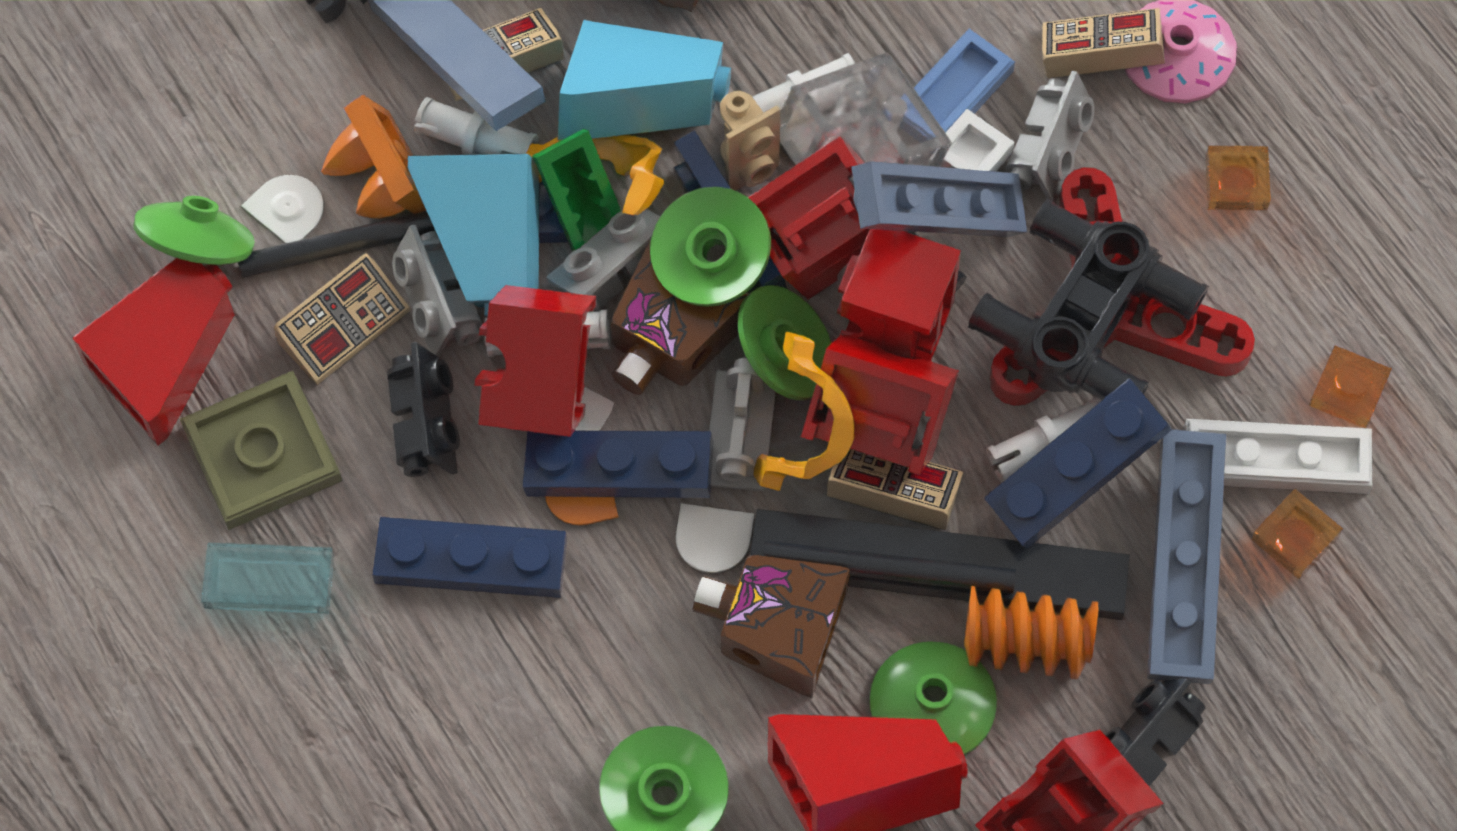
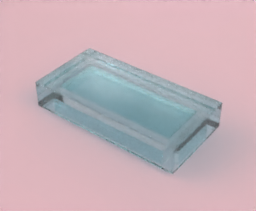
M208 542L201 597L204 609L329 614L335 557L332 547Z

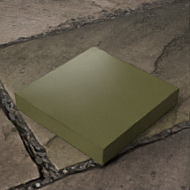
M290 371L180 418L182 427L228 530L343 481L294 371Z

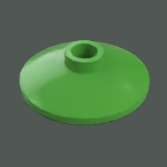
M724 187L700 188L676 199L657 221L650 243L651 263L658 280L673 296L683 302L697 306L722 305L744 295L760 279L767 266L771 250L770 230L760 209L745 195ZM715 245L725 246V254L715 262L707 261V253L711 247Z
M187 196L183 198L182 202H161L144 206L137 211L133 222L136 234L149 246L172 257L195 263L213 265L237 263L245 260L252 254L255 243L254 237L248 228L231 216L219 211V206L216 202L201 196Z
M774 285L759 287L746 296L739 309L738 333L743 351L757 375L774 391L794 400L812 399L816 383L810 378L801 376L788 369L789 360L783 351L785 333L791 332L813 340L814 351L812 359L816 366L821 368L826 348L831 344L828 332L812 307L794 292Z
M929 641L912 644L898 650L881 665L871 686V717L936 719L949 742H957L964 756L971 753L984 741L995 719L997 698L989 673L980 661L976 667L969 666L966 651L952 644ZM929 686H938L944 690L946 697L942 701L931 702L923 696L922 692Z
M655 726L633 733L614 748L602 769L599 792L603 812L615 831H713L726 809L729 786L727 772L721 757L704 738L680 727ZM667 786L674 789L677 793L676 799L667 805L655 802L652 796L659 787Z

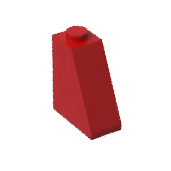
M175 258L72 337L85 366L157 446L168 439L235 316L227 294L233 287L217 265H203L202 263Z
M778 714L768 717V763L805 831H885L960 808L961 782L968 775L967 762L960 745L955 741L949 742L936 719Z

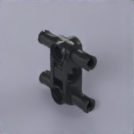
M1047 199L1037 212L1029 233L1033 236L1037 235L1075 256V264L1041 317L1037 315L1034 319H1031L993 298V295L986 293L973 311L968 328L976 330L1014 351V359L1018 360L1017 364L1029 370L1033 382L1044 390L1050 392L1067 391L1070 394L1074 392L1080 394L1084 390L1103 400L1130 378L1138 389L1145 394L1149 382L1145 379L1141 380L1101 357L1103 347L1135 297L1140 298L1144 294L1183 315L1185 319L1190 321L1203 302L1209 286L1161 262L1163 255L1159 254L1157 248L1149 245V240L1144 231L1136 225L1128 222L1109 223L1107 221H1103V223L1097 221L1093 225L1056 205L1054 201ZM1121 254L1130 259L1132 263L1116 265L1111 263L1105 256ZM1050 348H1060L1067 351L1072 359L1058 362L1046 356L1044 351Z

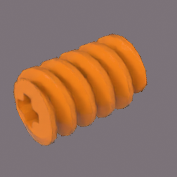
M971 586L964 647L969 666L976 667L985 650H990L994 668L1002 670L1009 655L1015 653L1021 673H1028L1035 657L1038 656L1042 658L1046 676H1053L1060 661L1067 660L1071 679L1078 680L1086 663H1091L1098 621V602L1092 601L1084 618H1081L1076 599L1067 598L1057 615L1054 612L1051 596L1042 595L1034 611H1030L1024 592L1017 591L1009 607L1004 608L999 589L992 588L983 605H979L975 587Z

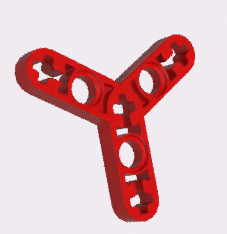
M1083 167L1072 171L1065 178L1060 193V207L1087 220L1085 202L1083 199L1077 198L1080 189H1089L1091 197L1097 198L1094 210L1095 221L1089 223L1094 225L1097 221L1102 223L1103 221L1109 223L1122 222L1115 186L1106 173L1096 168ZM1069 253L1071 266L1073 267L1076 257ZM1115 254V257L1110 262L1116 265H1128L1131 263V260L1124 255ZM1143 294L1140 298H1134L1103 348L1116 340L1213 375L1227 377L1236 375L1245 369L1254 349L1255 337L1247 322L1235 315L1201 304L1193 318L1189 321L1183 315ZM1138 304L1146 306L1142 313L1140 327L1131 325ZM1171 313L1180 318L1185 330L1177 337L1165 338L1158 335L1152 329L1150 321L1158 314ZM1196 324L1204 326L1198 346L1194 347L1189 344L1192 341ZM1223 335L1234 339L1233 348L1228 356L1217 353L1218 343ZM1004 346L994 356L989 377L991 390L999 400L1009 405L1020 406L1035 401L1047 390L1035 384L1030 374L1028 376V384H1024L1020 379H1015L1010 383L1006 381L1008 366H1011L1016 371L1022 370L1024 367L1017 364L1018 360L1014 359L1015 352ZM1053 348L1044 351L1046 356L1058 362L1072 359L1069 353H1062Z

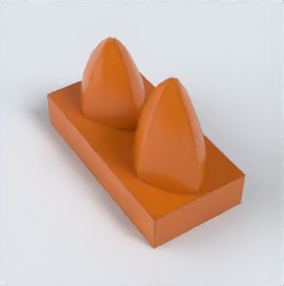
M362 94L344 107L351 124L340 133L331 146L321 172L324 175L346 176L362 172L372 166L376 167L377 170L370 176L361 191L356 213L359 216L379 219L396 215L405 209L413 214L427 211L408 170V156H413L390 111Z

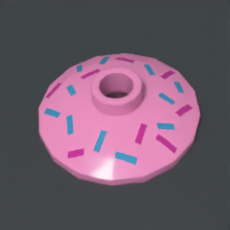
M1161 0L1149 3L1141 10L1160 8L1165 64L1126 68L1125 71L1128 78L1143 93L1163 102L1187 104L1209 98L1226 84L1235 68L1237 43L1229 24L1214 9L1194 0ZM1182 37L1191 43L1178 45L1171 38Z

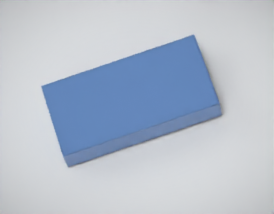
M968 29L895 107L894 118L934 146L966 109L974 114L1014 72L1015 61L974 31Z

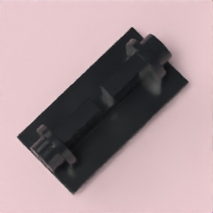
M413 342L411 343L412 355H400L393 358L392 367L387 371L391 412L397 417L413 413V418L393 424L396 463L398 466L403 467L404 475L408 477H419L427 474L428 465L433 463L453 475L458 473L455 450L460 446L459 432L451 417L449 394L453 391V377L449 366L443 359L419 343Z
M1188 678L1164 681L1155 680L1148 684L1133 700L1131 707L1135 712L1121 728L1115 727L1105 734L1149 787L1167 766L1151 749L1152 746L1157 742L1170 756L1176 755L1203 723L1201 714L1206 709L1203 702L1191 693H1185L1184 696L1181 695L1191 684Z

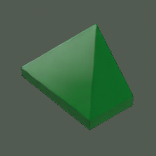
M582 129L532 155L572 252L581 248L603 229L613 216L621 212L588 130Z

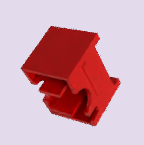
M841 136L748 197L760 209L767 221L771 236V259L782 277L808 300L838 281L837 276L839 272L849 263L851 256L859 257L870 230L860 229L858 211L854 204L855 188L850 180L853 177L852 166L865 162ZM781 240L784 242L793 259H790V257L788 256L787 252L785 251L784 247L780 242Z
M870 229L859 257L851 256L838 288V292L842 293L843 296L838 306L837 314L850 320L846 331L841 330L840 335L843 333L877 344L881 349L900 357L932 361L954 304L961 250L904 231Z
M505 285L489 302L488 318L479 328V335L486 336L485 342L499 348L504 355L506 368H498L496 371L482 370L475 378L474 386H481L478 425L571 437L585 416L586 403H581L585 387L584 375L590 325H585L584 322L586 321L587 313L589 311L593 312L595 309L596 296Z
M842 333L826 348L820 369L833 379L849 403L854 421V440L850 449L909 467L908 472L921 475L934 455L959 370L925 359L900 357L881 349L877 344ZM816 384L801 437L811 441L814 438L829 442L834 417L830 408L828 413L825 414L827 405L822 401L823 388ZM924 412H926L925 416L931 418L927 422L921 443L923 445H920L918 449H914L912 447L917 438L919 423Z
M1099 729L1063 739L1035 766L1036 771L1023 785L1011 794L1003 797L975 826L979 831H1131L1148 814L1155 812L1164 803Z

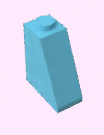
M583 20L560 90L558 140H563L582 129L588 130L591 138L594 139L710 125L715 103L722 101L728 94L730 86L731 68L721 66L723 42Z
M529 154L408 156V170L466 301L477 307H484V316L488 317L489 302L505 285L539 289V171L533 157Z

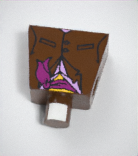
M651 241L647 245L611 321L612 343L618 350L625 353L613 370L612 377L620 386L636 395H641L657 373L677 385L685 386L689 384L739 334L738 313L743 300L747 296V294H744L731 302L717 306H697L681 301L665 289L658 280L651 263Z
M751 555L745 561L738 585L703 576L696 592L693 612L725 621L721 633V653L724 656L803 696L813 698L848 592L850 569L835 565Z

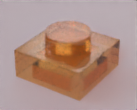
M1208 145L1205 156L1207 209L1268 211L1271 201L1268 146Z
M1335 345L1309 406L1361 428H1367L1392 368Z
M1294 489L1254 531L1251 540L1300 580L1336 542L1343 528L1299 491Z

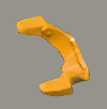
M630 135L592 139L600 160L611 161L614 164L616 173L623 176L630 174V179L633 180L622 213L633 216L641 214L649 208L664 185V179L653 174L662 148L647 138ZM558 137L545 144H530L526 154L532 157V155L561 140H558ZM539 174V183H541L542 178Z
M791 332L785 333L783 351L789 360L788 369L801 376L810 378L823 388L822 401L831 409L834 421L827 449L820 456L809 458L808 461L797 462L786 460L783 457L777 458L764 454L757 457L753 476L760 486L780 491L783 479L786 476L811 479L840 463L847 455L854 440V421L849 403L833 379L817 367L813 361L814 341Z

